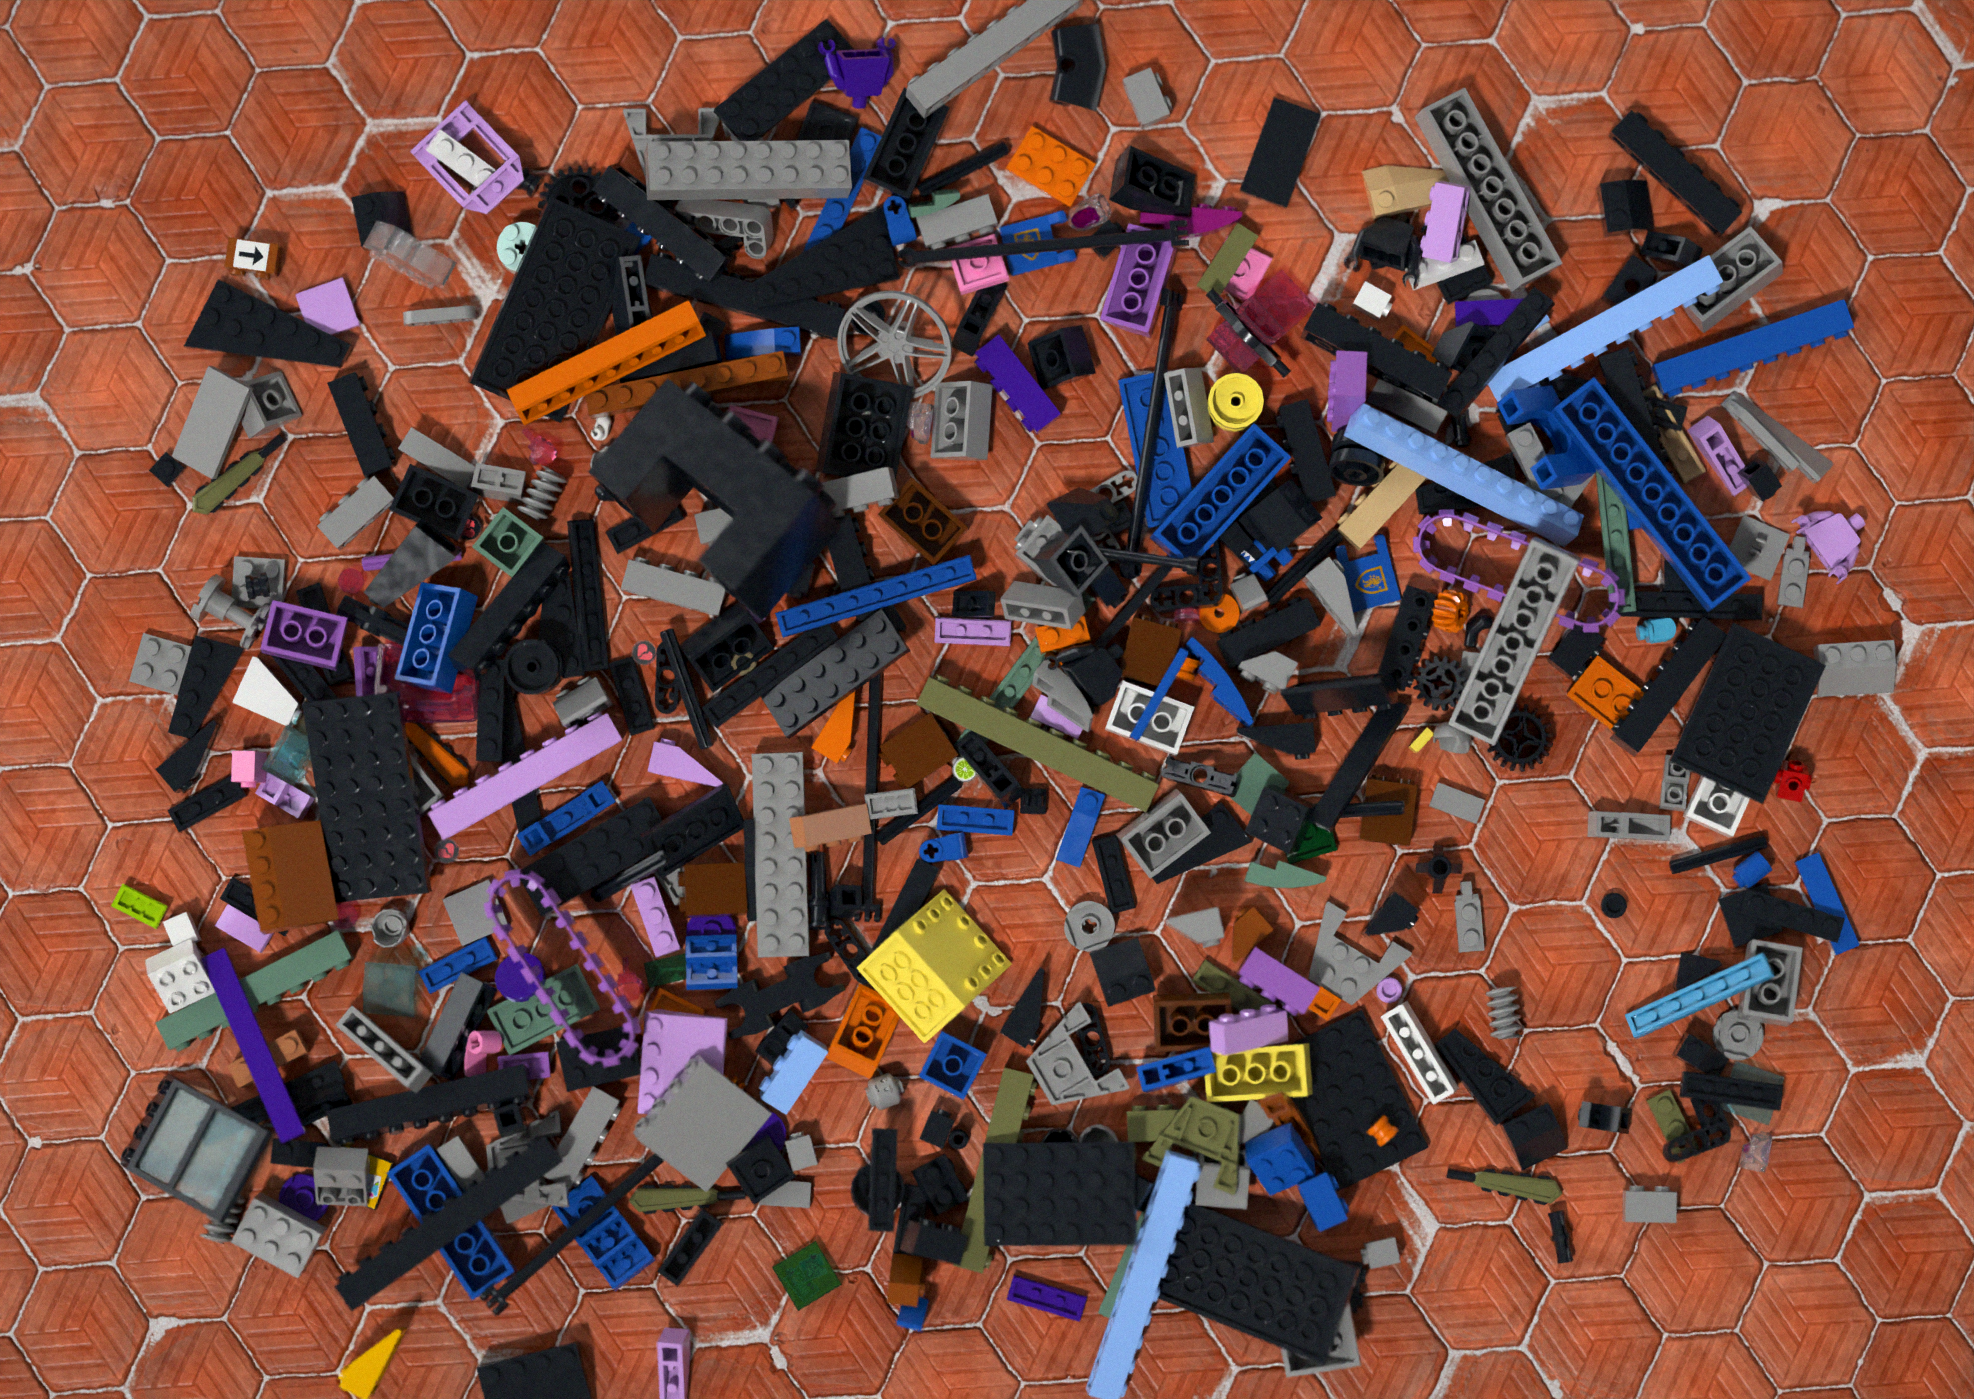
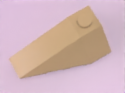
M1386 165L1362 171L1373 220L1431 207L1432 201L1429 199L1432 186H1435V183L1439 181L1450 182L1444 170Z

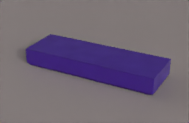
M1524 298L1455 301L1456 327L1470 321L1484 327L1502 326Z
M1013 1275L1006 1300L1080 1322L1087 1297Z

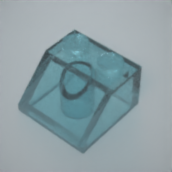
M286 725L261 769L292 786H295L296 783L300 784L307 774L305 767L309 760L311 761L307 735Z
M365 962L363 1013L415 1017L419 966Z

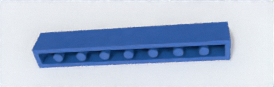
M1845 299L1654 364L1651 370L1662 396L1668 394V397L1671 398L1682 394L1683 388L1692 386L1694 390L1707 385L1706 380L1715 378L1716 381L1726 379L1731 376L1729 372L1738 369L1740 373L1752 370L1755 363L1763 361L1764 365L1777 361V356L1786 353L1790 357L1801 353L1802 347L1810 345L1811 349L1826 344L1825 339L1834 337L1835 340L1849 336L1848 331L1854 328V324Z

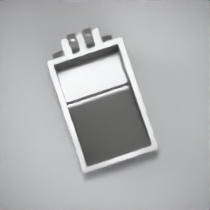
M1047 515L1044 519L1039 516L1035 522L1029 520L1014 540L1018 543L1014 548L1018 551L1014 556L1050 586L1060 588L1045 577L1033 561V558L1049 541L1064 532L1060 525Z

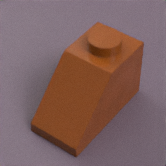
M1244 907L1234 916L1237 919L1233 924L1231 960L1234 963H1237L1274 930L1254 907L1250 910Z

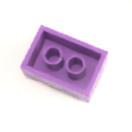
M1336 351V360H1331L1327 422H1332L1331 432H1339L1346 429L1350 416L1363 403L1365 404L1367 352Z
M273 600L260 650L264 654L336 671L348 626V618Z
M1256 947L1252 948L1236 973L1241 976L1238 981L1249 988L1257 986L1262 990L1260 995L1271 1002H1275L1276 999L1284 1004L1282 1009L1293 1016H1296L1297 1013L1304 1014L1320 989Z

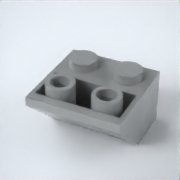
M1275 651L1241 662L1237 671L1241 672L1239 677L1250 683L1256 680L1263 684L1262 689L1275 695L1277 692L1281 693L1280 689L1287 686L1298 663Z
M317 1147L313 1168L316 1204L368 1205L370 1169L368 1149Z
M1239 1150L1236 1196L1213 1187L1222 1163L1219 1160L1199 1153L1198 1167H1201V1172L1196 1182L1195 1205L1246 1209L1250 1166L1246 1161V1150Z

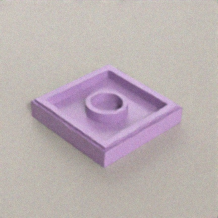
M343 277L295 294L304 321L332 336L360 326Z

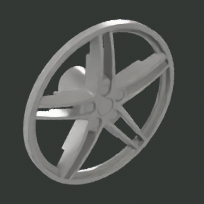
M879 291L869 294L851 306L839 327L838 351L848 374L864 377L859 372L860 370L889 358L898 383L904 385L898 365L903 363L907 385L913 386L911 399L922 396L934 389L944 378L950 366L952 340L946 323L930 304L912 294L901 291ZM881 299H900L905 301L895 322L891 326L862 307ZM909 304H915L909 321H901ZM919 307L926 311L936 322L941 331L944 344L933 342L934 340L914 337L913 326ZM856 313H858L866 321L864 322ZM852 318L878 341L853 359L849 356L846 344L847 330ZM867 322H869L871 325L877 328L880 332L878 333ZM915 347L936 351H944V353H935L933 351L915 350ZM875 352H878L880 355L857 368L854 366ZM910 356L943 358L942 365L937 374L926 384L915 388Z

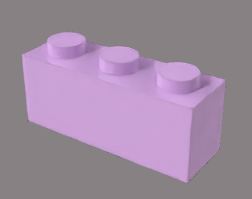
M1446 181L1436 182L1435 186H1432L1429 199L1432 201L1431 210L1427 211L1425 217L1427 231L1426 235L1422 237L1420 244L1421 250H1423L1422 257L1449 263L1458 260L1471 190L1470 186Z
M656 877L630 885L655 956L659 958L681 950Z
M1274 1004L1262 1005L1259 1010H1241L1238 1015H1220L1219 1019L1209 1021L1211 1051L1222 1055H1230L1288 1041L1287 1011L1276 1008Z

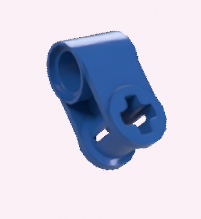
M899 196L887 198L883 205V213L892 247L917 240L904 200ZM891 203L901 207L898 210V214L888 211Z
M955 833L925 841L919 848L920 858L926 863H935L969 857L965 833ZM927 845H931L932 848H937L938 850L934 854L933 859H930L929 855H924V850L928 847Z

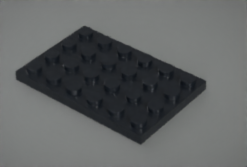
M1732 623L1669 762L1759 804H1763L1826 665L1736 623Z
M1362 1010L1292 1043H1309L1313 1094L1291 1097V1099L1303 1115L1316 1140L1322 1156L1321 1161L1328 1175H1333L1339 1189L1336 1192L1429 1148ZM1383 1115H1386L1390 1125L1396 1126L1399 1130L1380 1147L1377 1144V1139L1374 1136H1370L1367 1130Z
M1136 1142L983 1143L984 1246L1137 1245Z

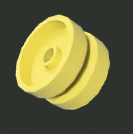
M1240 373L1227 374L1218 379L1208 396L1207 404L1210 418L1215 425L1225 431L1239 432L1251 427L1259 418L1264 404L1263 393L1258 383L1248 375ZM1232 398L1234 401L1236 398L1240 400L1238 406H1233L1231 404Z

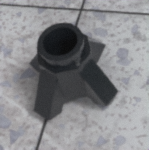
M1433 845V857L1427 863H1416V873H1426L1433 880L1432 894H1442L1444 879L1449 874H1462V864L1451 863L1444 856L1443 845Z

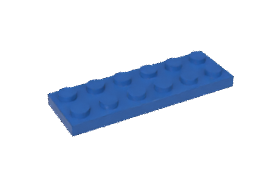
M1154 373L1118 380L1137 477ZM1166 383L1145 506L1148 529L1159 527L1192 491L1184 448H1177Z

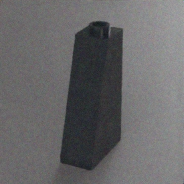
M421 519L369 584L364 593L373 604L384 608L452 562L462 550Z

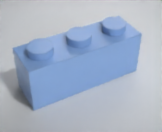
M802 1030L798 1035L794 1034L790 1038L786 1046L788 1048L784 1056L780 1055L773 1065L775 1070L770 1077L766 1076L759 1086L761 1100L786 1115L828 1053L825 1044Z

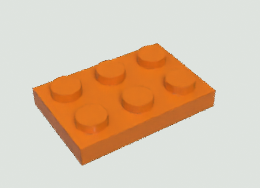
M1031 126L1007 165L1006 170L1071 208L1096 164Z
M1597 655L1565 696L1613 732L1611 728L1619 718L1624 720L1629 714L1626 708L1634 698L1639 700L1644 693L1638 686Z

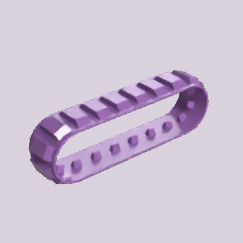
M1454 509L1439 510V516L1433 518L1427 515L1418 525L1421 529L1419 537H1413V552L1420 554L1422 557L1419 564L1430 575L1435 571L1441 573L1439 579L1453 585L1456 584L1457 580L1464 582V589L1479 594L1481 589L1488 591V598L1502 603L1507 595L1503 593V585L1497 583L1491 589L1479 584L1480 577L1473 574L1470 580L1455 575L1456 567L1449 565L1446 571L1436 568L1435 564L1438 560L1433 555L1428 559L1425 557L1424 550L1430 549V541L1424 540L1427 532L1433 534L1437 530L1434 525L1437 522L1443 521L1444 526H1452V520L1463 522V530L1471 532L1473 527L1487 531V539L1495 541L1497 536L1511 540V548L1518 550L1521 545L1529 547L1530 543L1526 542L1528 537L1513 530L1510 535L1504 534L1503 526L1489 521L1487 526L1480 525L1479 517L1466 512L1463 517L1456 516ZM1584 557L1582 563L1580 562L1578 565L1583 568L1582 575L1590 577L1592 572L1604 576L1601 583L1606 588L1611 584L1614 585L1616 593L1609 594V602H1615V608L1613 611L1606 608L1601 613L1605 619L1597 623L1595 617H1587L1586 623L1575 621V613L1569 610L1565 616L1556 613L1555 617L1560 619L1559 625L1574 630L1575 626L1578 625L1583 627L1584 633H1600L1601 626L1607 624L1611 628L1621 617L1617 612L1619 606H1625V589H1618L1616 584L1620 578L1609 568L1603 572L1598 569V562Z
M521 869L505 872V878L500 881L494 879L486 891L490 894L489 902L484 903L486 918H493L496 926L492 929L499 940L502 942L507 940L510 944V947L506 950L515 963L521 961L525 968L521 970V973L529 984L535 982L539 989L535 994L543 1005L549 1003L553 1011L549 1014L556 1025H564L568 1032L564 1034V1037L572 1048L578 1046L582 1051L579 1057L591 1065H594L596 1061H602L603 1066L608 1067L621 1064L620 1057L624 1055L631 1057L639 1045L635 1042L636 1034L641 1033L639 1018H632L629 1010L633 1006L625 995L619 997L615 992V989L619 986L610 973L604 975L600 968L604 966V963L596 952L590 954L586 947L590 945V942L582 931L576 933L572 928L576 922L569 911H561L558 907V904L562 901L553 888L547 890L543 886L546 880L533 871L526 876L523 875ZM520 879H529L530 881L527 885L529 889L534 891L539 887L545 895L541 900L544 907L552 905L560 917L555 922L559 929L566 926L574 939L569 944L573 950L581 948L588 959L584 964L587 971L595 969L602 980L598 985L602 992L609 990L617 1003L612 1008L616 1014L621 1011L624 1012L628 1019V1023L623 1024L624 1032H630L629 1041L622 1039L619 1044L623 1049L620 1054L615 1056L613 1049L605 1051V1058H600L596 1056L598 1049L593 1045L587 1050L580 1041L584 1036L581 1029L574 1031L566 1020L570 1015L567 1008L560 1010L552 999V996L556 993L551 986L546 989L538 978V975L542 972L538 965L531 968L523 956L527 951L524 944L519 946L515 944L509 935L513 930L510 923L503 925L497 915L503 911L501 904H496L497 895L500 897L505 895L507 891L503 886L506 883L511 882L512 887L520 886Z

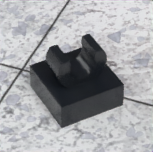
M1022 788L1025 794L1020 799V814L1045 815L1046 789Z

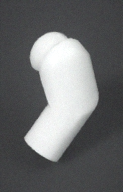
M609 416L596 419L594 429L591 430V436L594 440H604L609 435L612 424Z

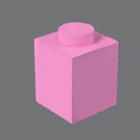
M232 751L231 782L241 783V788H256V783H266L267 753Z

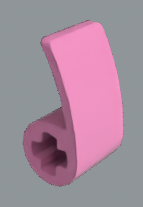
M473 1031L470 1033L465 1051L464 1073L466 1077L486 1073L487 1053H497L502 1046V1038L498 1031Z

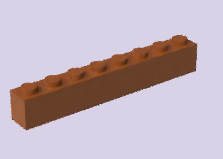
M783 351L601 387L585 395L589 416L593 420L641 410L667 379L682 390L692 381L708 395H715L789 380L790 378L785 354Z

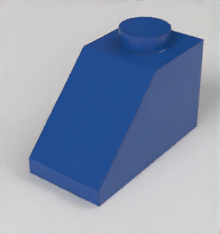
M918 1297L917 1307L901 1305L896 1325L921 1331L929 1299Z

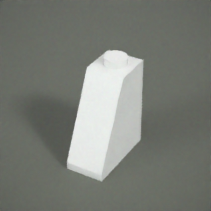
M253 656L233 699V703L291 728L293 724L297 725L303 712L300 710L301 704L264 662Z

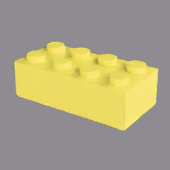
M1309 1043L1263 1046L1230 1055L1212 1052L1217 1072L1205 1076L1207 1102L1262 1099L1279 1092H1284L1289 1097L1313 1094Z

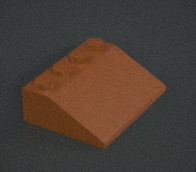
M320 820L270 826L242 832L259 928L263 935L339 920Z

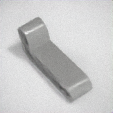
M680 200L675 208L705 233L744 237L745 251L754 259L763 258L773 242L772 215L764 206L718 200Z

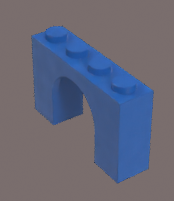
M1552 385L1512 390L1497 403L1508 425L1531 423L1544 431L1551 440L1555 454L1546 455L1530 468L1541 490L1581 485L1597 472L1551 413L1561 403Z

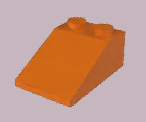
M859 983L825 1058L871 1079L900 1016L877 991Z

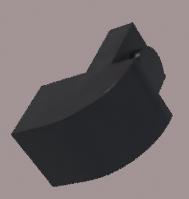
M1582 1101L1578 1111V1127L1629 1134L1632 1109Z
M512 1103L492 1110L499 1135L502 1138L528 1130L525 1113L521 1105Z

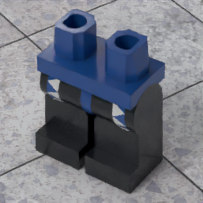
M1247 511L1238 520V523L1235 522L1219 537V541L1251 574L1257 575L1267 583L1276 575V572L1268 564L1273 558H1276L1285 567L1294 557L1287 547L1278 553L1247 516L1249 512Z

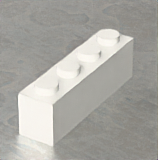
M1408 1001L1381 1016L1433 1105L1459 1089V1086Z

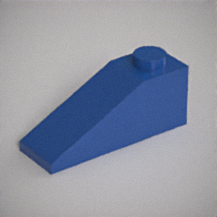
M785 327L725 335L726 360H739L783 351L785 357L802 356L799 327Z
M1084 787L1080 788L1056 860L1080 868L1105 797L1104 794Z
M1210 1047L1136 1067L1142 1091L1145 1093L1172 1087L1217 1072Z

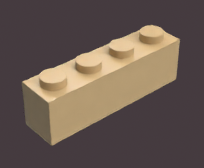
M1394 461L1389 466L1392 471L1386 477L1383 476L1382 481L1371 485L1375 489L1369 496L1364 493L1354 503L1357 506L1354 512L1350 514L1347 511L1337 521L1340 524L1337 530L1359 551L1425 481L1426 477Z

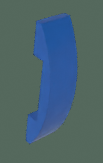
M600 781L581 793L577 798L539 822L537 821L516 836L529 856H532L583 825L616 801L603 781Z

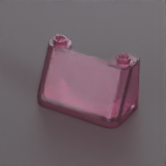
M397 643L378 644L374 694L400 691L405 723L474 722L477 720L479 680L476 681L458 670L452 694L411 687L395 680L403 648Z

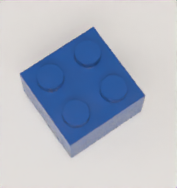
M941 1031L918 1077L964 1100L987 1054Z
M1291 1122L1245 1142L1246 1161L1270 1196L1315 1177L1314 1157Z
M1322 1171L1315 1174V1177L1296 1185L1317 1231L1321 1232L1347 1220L1346 1213H1349V1209L1344 1198H1338L1335 1192L1339 1187L1333 1175H1328L1327 1172Z

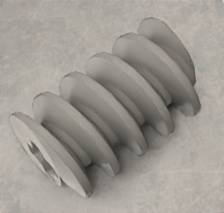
M543 465L541 466L545 471H536V475L540 480H531L535 489L527 488L526 490L531 498L522 497L521 499L526 507H517L518 511L537 521L540 518L548 519L549 516L544 512V509H553L549 500H558L553 492H562L561 487L558 485L559 482L567 483V480L562 475Z
M1517 986L1496 988L1486 993V996L1493 998L1492 1001L1487 1003V1006L1495 1009L1489 1012L1488 1016L1496 1018L1495 1021L1489 1023V1026L1497 1028L1496 1031L1490 1033V1037L1498 1038V1040L1523 1037V1035L1515 1033V1031L1522 1028V1025L1514 1023V1021L1521 1018L1519 1014L1513 1013L1514 1010L1520 1008L1518 1004L1512 1003L1513 1000L1518 998V995L1510 992L1517 988Z
M213 1195V1198L216 1200L219 1195ZM239 1195L224 1224L206 1215L212 1223L203 1224V1227L209 1232L200 1234V1237L222 1244L224 1242H231L233 1238L227 1232H235L236 1228L230 1223L239 1221V1218L233 1213L242 1212V1208L237 1203H244L246 1199Z

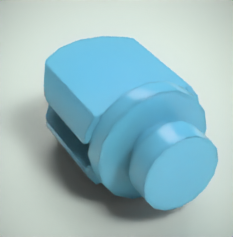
M1669 617L1646 620L1643 622V625L1636 626V637L1639 641L1645 639L1647 643L1651 644L1668 641L1676 633L1675 622Z

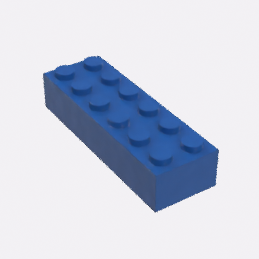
M1253 423L1151 535L1150 539L1170 557L1184 558V556L1189 557L1190 554L1202 556L1288 462L1291 456Z
M432 1143L387 1172V1175L420 1224L423 1223L421 1218L430 1211L434 1210L437 1213L444 1208L442 1203L453 1195L458 1198L465 1193ZM483 1219L439 1250L472 1300L479 1297L491 1285L495 1286L517 1271Z

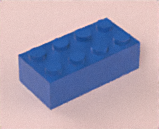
M421 582L395 680L411 687L452 694L458 670L454 668L448 654L468 632L478 596L461 588Z

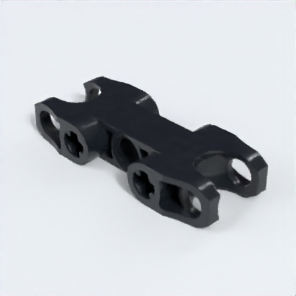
M830 952L812 957H804L783 966L787 979L767 988L761 989L756 978L739 985L738 988H733L725 996L714 1001L717 1009L729 1004H738L745 1012L743 1024L728 1033L730 1040L742 1036L755 1035L776 1026L777 1023L772 1013L797 1002L802 1013H806L826 1004L830 999L845 991L843 983L823 988L815 981V970L821 964L832 959Z

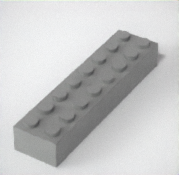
M1466 88L1423 108L1414 118L1449 181L1471 187L1467 213L1510 291L1514 292L1559 267L1562 264L1560 257Z
M849 140L647 142L644 152L647 200L848 198L852 189Z
M1537 537L1531 540L1448 725L1495 746L1581 561V557Z
M803 752L752 754L758 958L810 956L807 852H805L804 847L794 848L789 818L805 815Z

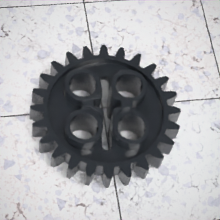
M569 166L568 174L566 175L560 169L558 172L559 178L557 179L551 175V184L544 183L543 186L547 192H540L539 195L544 200L538 202V208L541 209L544 208L548 196L572 207L575 204L579 206L584 202L583 209L580 207L577 209L612 225L614 224L611 221H618L619 215L614 213L618 209L611 204L608 205L598 198L599 194L596 193L586 200L591 192H595L593 188L601 176L600 171L595 176L591 175V167L584 173L581 166L578 167L577 172H574L571 166ZM581 185L586 191L579 194L573 190V187ZM599 203L603 206V210L596 212L591 209L590 205Z

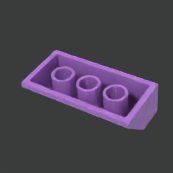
M1129 223L1126 232L1147 231L1152 229L1144 228ZM1171 241L1122 245L1100 317L1101 321L1125 331L1151 338L1160 308L1161 292L1166 288L1177 248L1171 247Z

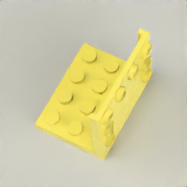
M943 889L857 967V970L925 1044L1010 967L1012 963L948 892Z

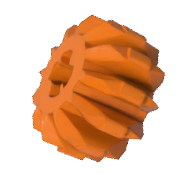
M1445 589L1443 592H1439L1437 600H1434L1435 605L1432 609L1434 626L1449 633H1457L1459 630H1462L1464 622L1468 621L1467 615L1470 613L1468 611L1470 602L1467 601V595L1453 589Z

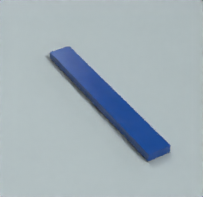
M967 555L775 614L782 637L784 638L975 581L977 577L971 557Z

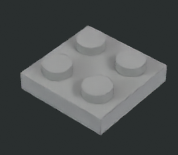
M234 556L231 597L236 599L235 605L239 608L259 609L264 603L271 606L273 600L283 602L286 560ZM266 572L270 586V597L257 596L256 599L249 600L245 575L251 574L254 577Z
M143 633L129 682L179 695L192 647Z

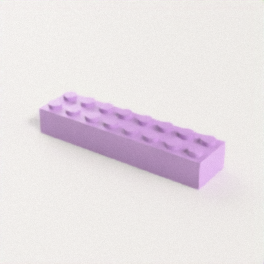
M601 712L587 718L588 724L580 728L576 724L564 731L566 736L560 740H557L555 736L542 744L544 749L536 753L532 749L520 756L522 761L513 765L510 761L498 768L500 773L491 778L487 774L475 781L476 787L470 790L464 787L453 793L455 798L446 803L442 799L430 806L433 811L428 814L442 839H448L621 742L622 739L607 713L602 715Z

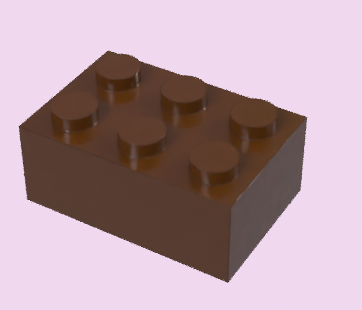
M911 477L898 491L899 498L893 499V504L885 506L878 513V518L930 565L934 566L965 535L968 527Z
M1229 992L1153 995L1155 1052L1211 1048L1209 1021L1219 1019L1220 1015L1231 1014Z

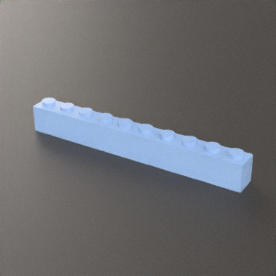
M1708 255L1504 365L1488 385L1497 402L1512 390L1540 387L1539 381L1546 377L1550 381L1563 374L1561 369L1568 365L1573 369L1586 362L1585 356L1593 353L1596 357L1607 351V344L1615 341L1618 345L1631 338L1629 335L1631 331L1638 329L1639 332H1642L1653 326L1651 321L1660 316L1664 320L1675 314L1674 308L1682 304L1684 308H1687L1698 302L1696 296L1704 292L1709 296L1720 290L1719 284L1723 280Z
M1364 403L1350 416L1344 433L1345 437L1562 547H1565L1578 536L1584 517L1583 514Z
M1166 1150L1137 1235V1245L1133 1247L1085 1388L1089 1396L1099 1399H1119L1120 1397L1123 1398L1126 1393L1127 1383L1125 1381L1128 1373L1131 1374L1133 1372L1136 1349L1139 1350L1142 1346L1144 1336L1141 1334L1144 1325L1148 1326L1152 1311L1149 1310L1152 1301L1156 1302L1160 1292L1158 1284L1160 1278H1164L1166 1275L1168 1254H1172L1175 1249L1176 1239L1174 1237L1177 1229L1180 1230L1182 1228L1185 1205L1189 1206L1193 1192L1190 1190L1193 1181L1197 1182L1201 1172V1167H1198V1161L1193 1157Z

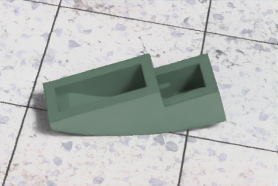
M1278 860L1275 869L1250 862L1243 882L1270 888H1300L1324 883L1327 877Z

